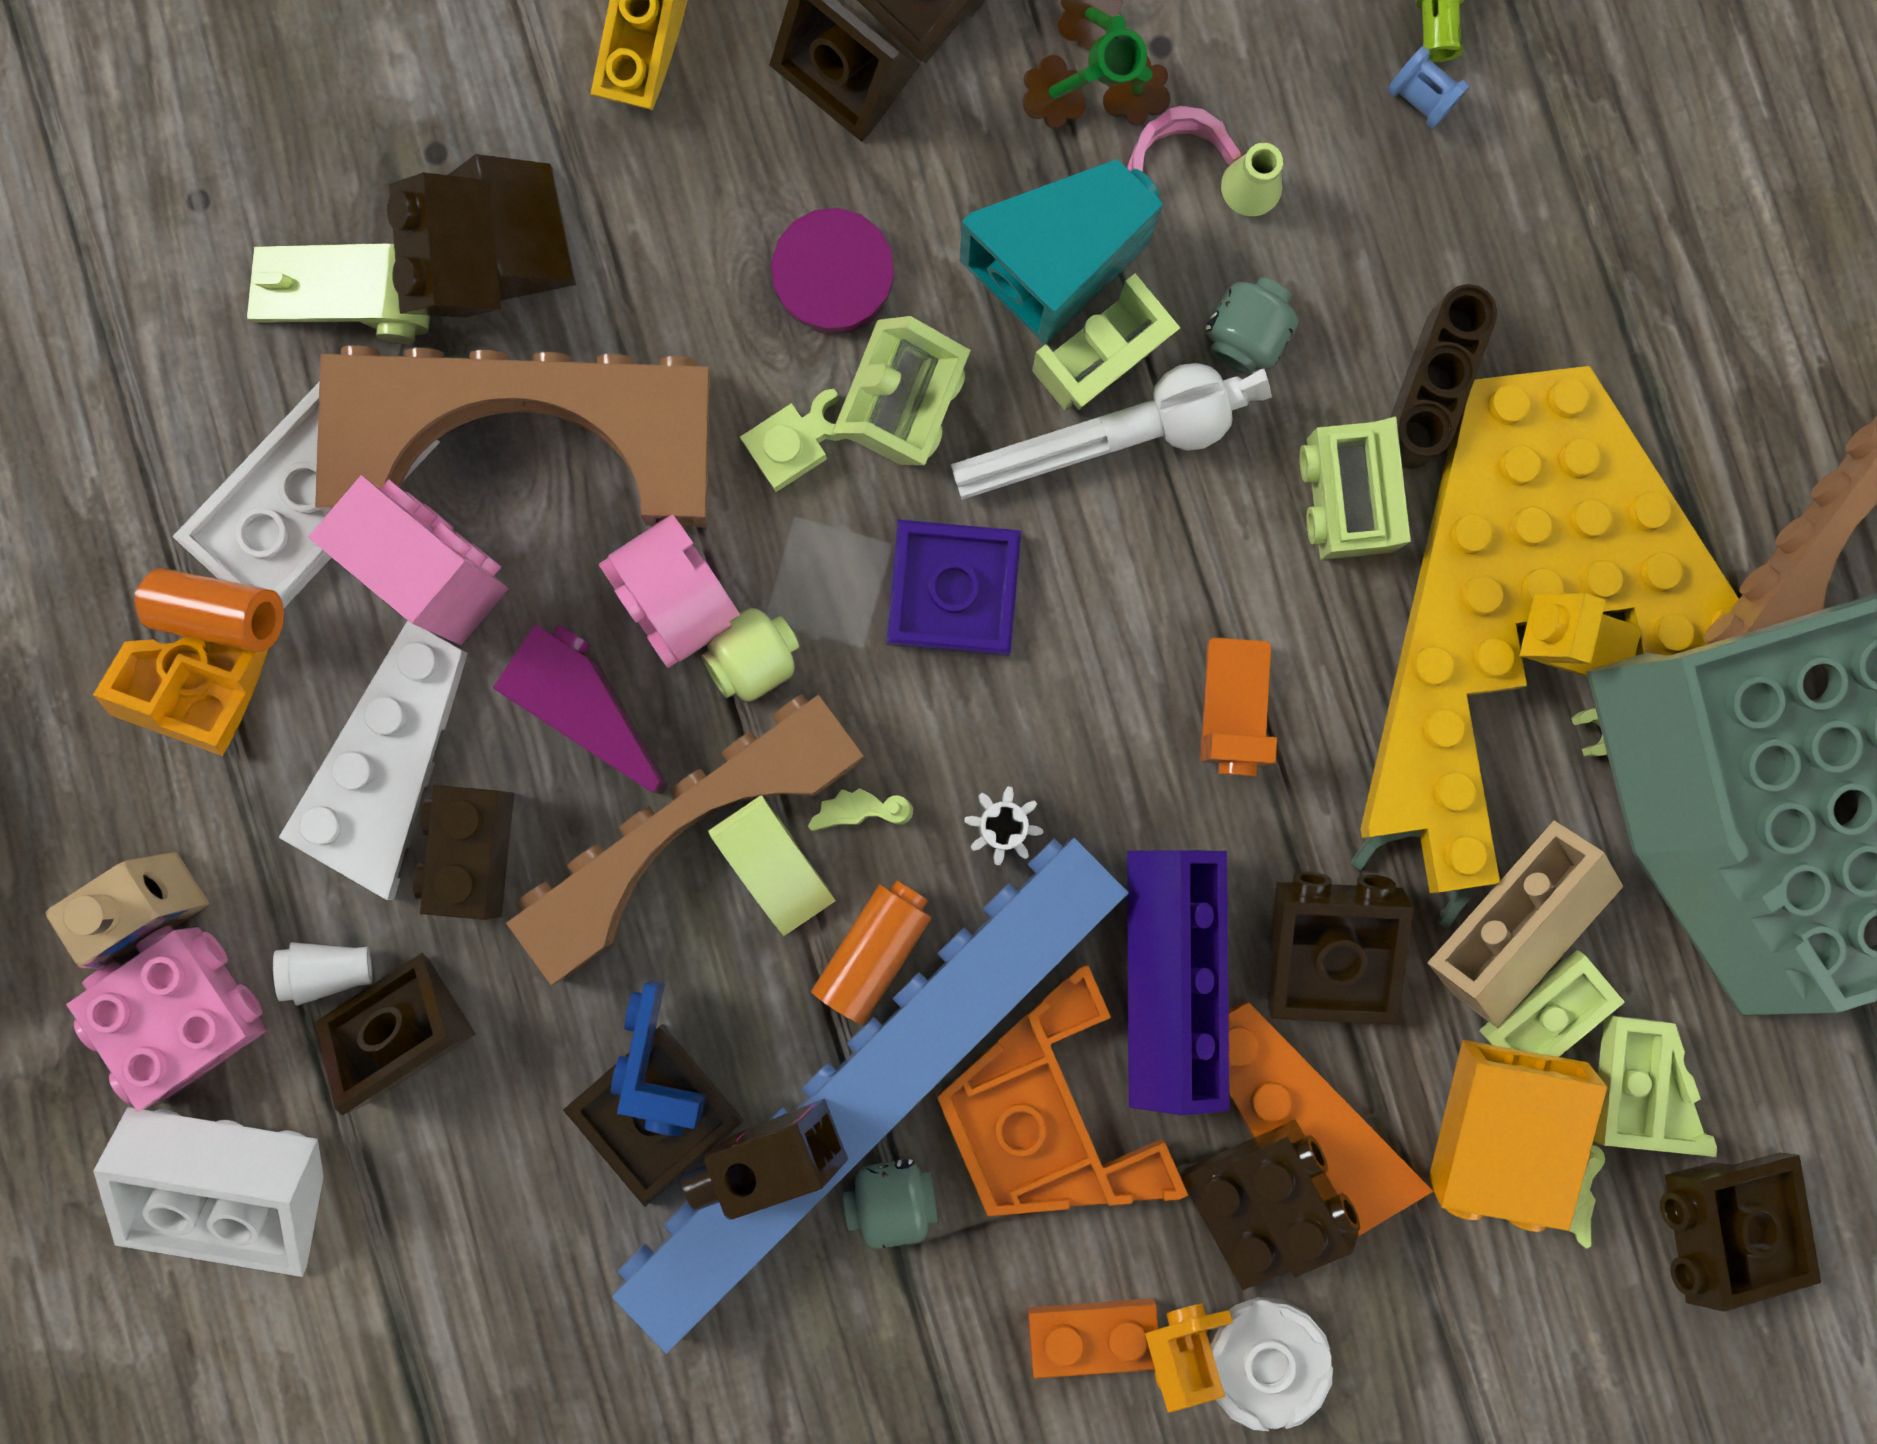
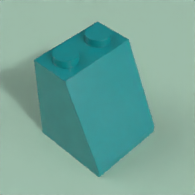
M1118 159L971 212L961 224L959 261L1044 345H1048L1149 245L1164 203L1158 199L1160 193L1156 185L1145 173L1138 169L1130 171Z

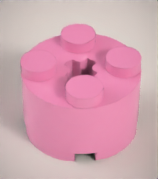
M673 514L609 554L607 559L599 563L600 568L614 587L615 593L634 621L640 624L649 642L667 668L678 661L681 662L707 645L714 637L732 627L730 621L740 616L728 594L706 561L703 560L697 549L693 546L694 543Z

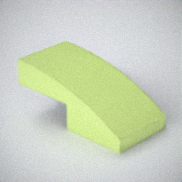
M762 795L708 831L726 860L783 936L836 901L827 885L801 852L792 835Z

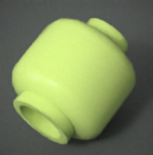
M750 608L741 612L740 616L730 621L732 627L714 637L707 644L708 651L701 655L709 675L726 698L735 694L741 700L751 702L792 677L795 664L791 652L798 649L799 644L783 617L778 616L770 620L764 612Z

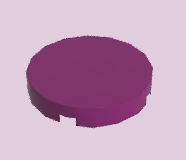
M841 208L814 210L793 221L778 239L771 261L774 290L786 313L798 323L800 321L805 326L812 327L814 331L825 334L853 332L873 321L883 309L884 303L888 300L894 283L892 250L881 230L863 215Z

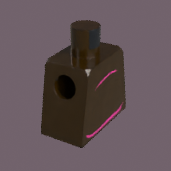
M824 1098L725 1138L704 1155L705 1165L683 1173L682 1187L686 1200L694 1211L720 1203L724 1216L728 1220H732L823 1189L847 1162L848 1157Z

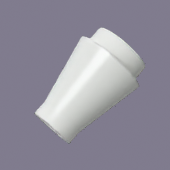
M291 942L289 949L276 950L273 956V977L278 1000H294L295 1005L298 1006L356 986L372 984L373 971L369 947L351 948Z

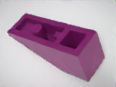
M535 624L493 686V689L650 792L662 794L668 783L600 665L584 655L590 644L558 624L552 634Z

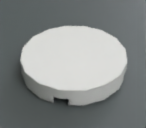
M1257 1297L1234 1305L1230 1309L1233 1323L1212 1329L1208 1337L1225 1393V1397L1216 1399V1401L1231 1419L1253 1430L1269 1431L1268 1428L1278 1429L1284 1426L1286 1429L1303 1424L1321 1408L1332 1386V1357L1326 1335L1305 1310L1284 1299Z

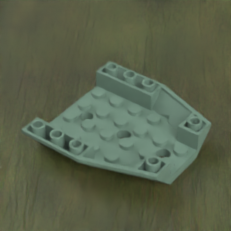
M1877 594L1671 656L1644 653L1586 671L1632 853L1737 1012L1742 1015L1839 1013L1877 1001V945L1868 947L1864 940L1866 924L1877 915ZM1820 664L1827 672L1828 685L1825 692L1819 698L1810 700L1804 692V677L1809 669ZM1852 790L1858 800L1857 812L1849 822L1840 825L1834 816L1835 802L1842 793Z

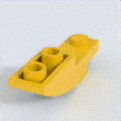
M609 0L590 94L595 97L653 111L671 62L688 0Z

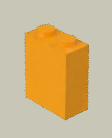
M1462 1040L1428 1178L1441 1208H1445L1449 1213L1467 1220H1480L1483 1215L1506 1219L1521 1229L1533 1232L1544 1231L1546 1227L1570 1231L1607 1090L1606 1084L1588 1062Z

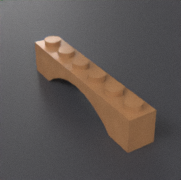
M1877 415L1871 423L1858 430L1847 442L1845 450L1848 454L1838 468L1828 473L1814 486L1810 493L1813 501L1802 516L1790 522L1779 533L1775 540L1778 548L1767 563L1754 570L1744 580L1739 590L1743 595L1732 610L1718 618L1708 628L1704 635L1706 645L1823 610L1826 589L1840 552L1855 527L1877 504ZM1815 666L1808 670L1804 677V680L1807 678V676Z
M803 694L789 701L772 715L777 725L757 739L751 731L737 739L722 751L721 754L727 761L707 776L701 769L691 773L670 790L675 797V800L656 814L650 806L642 809L618 828L624 835L619 841L603 851L599 844L590 847L567 865L572 875L552 889L546 881L529 891L515 903L521 912L506 922V924L551 986L563 982L614 944L622 913L638 881L658 854L686 829L716 811L747 800L756 799L761 795L763 798L778 795L816 796L866 759L819 694L809 702Z

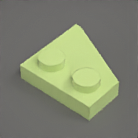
M1609 1015L1603 1020L1598 1076L1606 1084L1607 1090L1593 1142L1605 1146L1716 1157L1717 1145L1714 1136L1704 1134L1694 1104L1701 1100L1694 1077L1687 1071L1684 1065L1685 1051L1676 1024Z

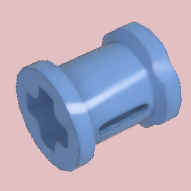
M1422 46L1396 75L1386 89V92L1392 97L1400 94L1427 117L1426 126L1433 131L1466 93L1470 84L1464 79L1459 82L1453 80L1429 59L1430 51Z

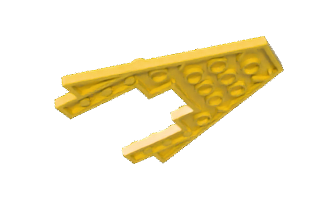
M1590 366L1475 379L1454 438L1449 444L1360 828L1362 838L1420 830V840L1430 893L1500 883L1467 696L1513 690L1527 686L1523 660L1519 656L1521 649L1516 626L1527 625L1534 594L1587 593L1605 599L1604 615L1624 612L1626 622L1640 627L1641 635L1636 656L1644 653L1671 656L1706 645L1704 635L1708 628L1718 618L1729 613L1739 600Z

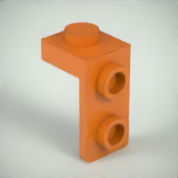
M1215 637L1207 643L1200 762L1218 763V774L1256 777L1257 766L1262 767L1276 763L1277 737H1266L1271 644L1267 641Z

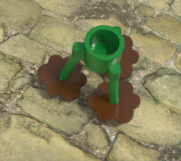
M1061 0V6L1065 11L1058 19V32L1069 41L1078 40L1081 47L1089 50V66L1079 72L1073 69L1067 70L1065 61L1060 56L1053 54L1043 58L1038 68L1028 70L1023 78L1024 84L1028 89L1023 98V107L1028 116L1033 119L1044 118L1046 125L1052 129L1060 128L1066 120H1075L1081 117L1085 111L1086 104L1079 90L1082 86L1096 79L1109 87L1103 96V106L1105 111L1113 117L1126 115L1127 121L1137 126L1145 122L1148 114L1153 116L1160 115L1167 110L1170 104V93L1164 87L1168 79L1167 69L1160 64L1151 66L1146 45L1141 36L1133 30L1125 29V19L1118 13L1123 5V0Z

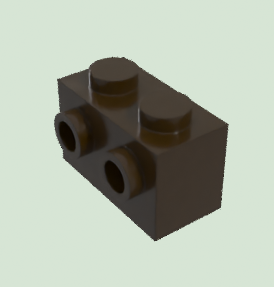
M423 172L389 184L390 197L387 203V217L393 228L395 251L392 280L394 288L398 293L400 314L466 318L500 310L491 180Z
M433 785L432 798L427 797L424 800L420 816L421 833L424 836H428L426 860L418 863L413 883L414 897L421 900L420 914L480 920L502 917L514 802L513 792Z

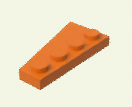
M1244 1000L1229 1009V1098L1253 1138L1296 1119L1305 1137L1311 1135L1317 1140L1327 1160V1177L1337 1194L1344 1193L1347 1195L1358 1214L1360 1221L1358 1237L1434 1192L1249 1002Z

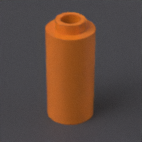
M157 568L148 573L137 587L134 597L138 618L150 630L255 652L266 651L274 645L281 633L284 622L283 603L280 596L274 590L165 568Z
M899 880L895 881L891 889L879 883L812 988L811 993L843 1016L864 1026L933 918L923 911L928 899Z

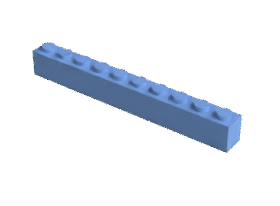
M1055 838L1048 842L1027 864L1035 873L1018 890L1010 882L1007 883L982 908L990 916L985 923L973 934L965 927L955 934L937 953L945 962L928 979L920 972L915 974L892 998L900 1007L882 1025L875 1017H872L847 1042V1045L854 1053L837 1069L827 1062L801 1088L808 1098L797 1109L825 1098L848 1157L847 1162L823 1189L732 1220H728L724 1216L720 1203L694 1211L686 1201L663 1225L670 1235L654 1251L644 1243L619 1268L617 1273L624 1281L620 1284L612 1298L666 1354L1129 893L1075 838H1069L1063 845ZM782 1107L769 1120L788 1112Z

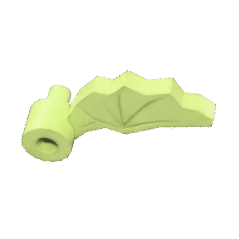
M860 788L853 793L842 789L835 799L822 801L820 813L812 817L808 827L811 831H817L837 825H860L867 817H880L893 824L903 825L912 818L913 807L907 799L898 795L887 798L883 804L876 796Z
M1596 1142L1592 1143L1570 1227V1232L1574 1233L1576 1240L1586 1249L1591 1247V1217L1596 1202L1590 1188L1593 1178L1605 1163V1155Z

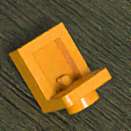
M1200 1303L1166 1313L1170 1326L1145 1333L1155 1367L1156 1382L1162 1392L1167 1412H1174L1225 1397L1206 1331L1232 1324L1233 1320L1230 1310L1207 1315L1204 1304Z

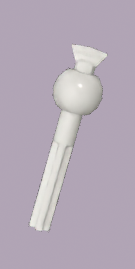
M1200 363L1179 365L1161 377L1153 387L1152 400L951 464L961 499L979 495L1162 436L1170 445L1186 451L1205 449L1219 441L1229 430L1233 421L1232 410L1247 406L1249 401L1272 398L1265 369L1253 371L1252 375L1245 379L1236 376L1223 381L1221 375L1210 366Z

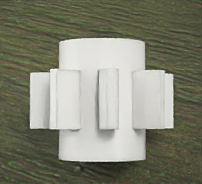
M1009 786L1003 792L1002 802L993 804L986 794L981 793L978 795L979 802L985 809L981 818L969 816L964 819V823L969 826L979 827L981 837L972 843L970 847L972 851L979 850L986 844L995 848L993 855L995 865H1001L1004 859V851L1012 848L1023 859L1028 858V850L1022 842L1027 835L1037 836L1043 834V829L1040 827L1029 825L1026 816L1034 810L1037 803L1031 801L1020 808L1012 803L1014 793L1013 788ZM1001 808L1011 810V820L1020 823L1019 834L1008 835L1005 845L996 843V833L986 829L987 818L998 817Z

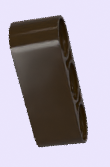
M1465 284L1455 287L1432 309L1425 321L1390 418L1396 417L1402 467L1413 469L1424 466L1444 451L1454 438L1497 317L1495 300L1487 290L1478 285ZM1456 309L1464 312L1471 321L1472 330L1466 332L1454 327L1450 321L1449 310ZM1428 366H1439L1446 370L1451 379V389H1440L1433 385L1428 376ZM1407 423H1419L1427 429L1431 439L1430 447H1418L1410 441L1406 431Z

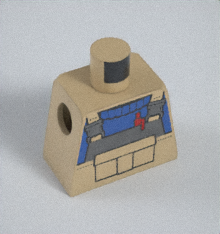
M170 852L121 862L50 907L45 913L74 962L80 968L99 970L111 963L122 962L138 951L135 946L146 936L168 925H171L172 928L176 927L210 905L179 854L177 852ZM154 881L161 889L163 899L155 897L149 891L150 884Z

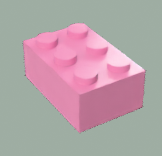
M361 475L308 537L410 623L459 645H462L510 589L495 577L496 573L501 569V566L475 544L470 543L460 534L452 531L454 527L425 503H421L409 492H405L390 479L380 488Z

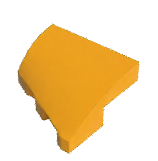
M182 637L176 642L167 644L159 643L154 639L125 641L93 693V696L110 716L223 756L253 695L268 650L255 652L189 637Z

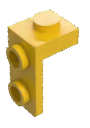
M1587 593L1534 594L1519 656L1587 677L1586 671L1636 656L1641 629L1637 625L1604 615L1603 610L1606 600Z

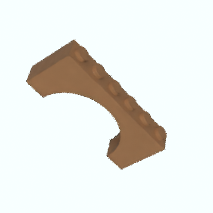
M344 346L341 348V354H320L315 507L327 515L361 475L380 488L388 479L401 488L404 478L413 463L424 450L445 433L464 423L489 415L525 412L553 416L572 422L587 429L607 443L622 458L636 481L640 497L641 517L645 526H654L673 514L682 527H708L711 395L709 368L707 366H697V360L682 356L663 357L660 359V365L634 364V358L619 354L597 356L596 363L571 362V356L556 352L536 353L533 355V361L508 360L507 354L494 350L471 351L469 359L444 358L442 351L430 348L407 349L405 357L380 356L378 349L366 346Z

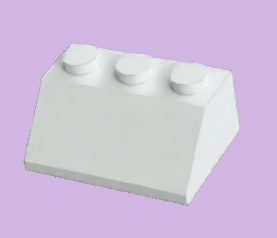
M127 1107L93 1170L115 1246L303 1277L308 1264L324 1177L318 1139L306 1137L295 1131L274 1132L244 1127L230 1120L214 1122L184 1117L170 1110H141L137 1112L135 1108Z

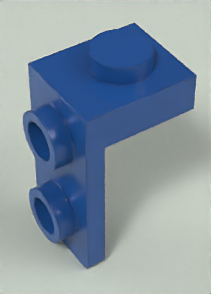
M651 980L644 984L642 993L633 992L630 997L624 1029L632 1031L634 1034L629 1057L620 1055L617 1060L612 1078L611 1094L620 1096L617 1114L645 1119L644 1128L648 1131L664 1135L681 1136L683 1135L684 1127L695 1129L701 1122L707 1095L645 1082L665 982Z

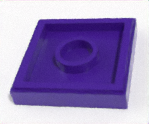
M898 519L886 644L1010 656L1021 530Z

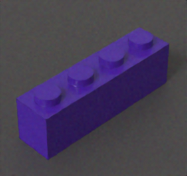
M1127 851V891L1129 892V1108L1176 1115L1229 1111L1227 851Z

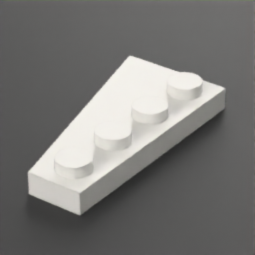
M407 620L279 838L382 898L394 900L401 879L398 877L403 857L406 848H410L417 825L414 820L424 787L429 785L435 765L432 760L441 731L446 728L468 653Z

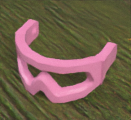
M1178 106L1168 109L1157 119L1150 121L1146 125L1133 149L1127 168L1130 171L1138 169L1143 172L1145 152L1156 140L1172 134H1193L1208 140L1216 146L1228 165L1239 159L1241 153L1227 134L1223 121L1218 120L1204 109Z

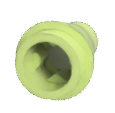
M1270 143L1255 144L1245 155L1234 161L1226 169L1221 181V191L1225 202L1232 210L1245 216H1259L1269 212L1278 203L1282 193L1281 169L1283 157L1277 147Z

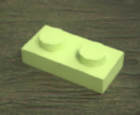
M1576 949L1539 981L1498 1028L1488 1022L1479 1032L1494 1046L1560 1057L1625 1002L1587 956Z

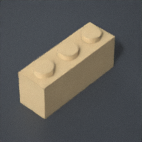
M1554 820L1500 880V883L1492 889L1429 960L1428 964L1452 995L1498 1028L1623 888V885L1605 852Z

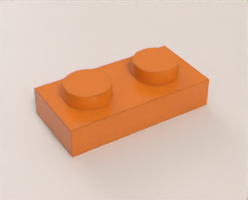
M1153 1298L1028 1307L1031 1363L1034 1379L1155 1370L1145 1333L1158 1329L1157 1307Z

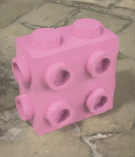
M171 925L156 930L135 946L140 953L123 966H120L118 962H114L88 976L82 982L86 991L66 1004L76 1019L74 1021V1029L77 1036L85 1046L99 1053L111 1071L109 1081L113 1090L124 1102L132 1104L137 1112L166 1102L268 1031L259 1018L263 1014V1010L258 999L246 986L242 984L237 985L224 965L227 963L228 958L223 947L214 936L208 932L202 933L199 927L173 930Z

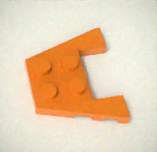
M1087 963L1078 966L937 1093L939 1104L987 1216L1067 1210L1073 1206L1107 1203L1109 1206L1133 1204L1132 1201L1164 1199V1201L1180 1200L1188 1196L1168 1147L1162 1138L1105 1164H1101L1051 1048L1052 1043L1111 1018Z

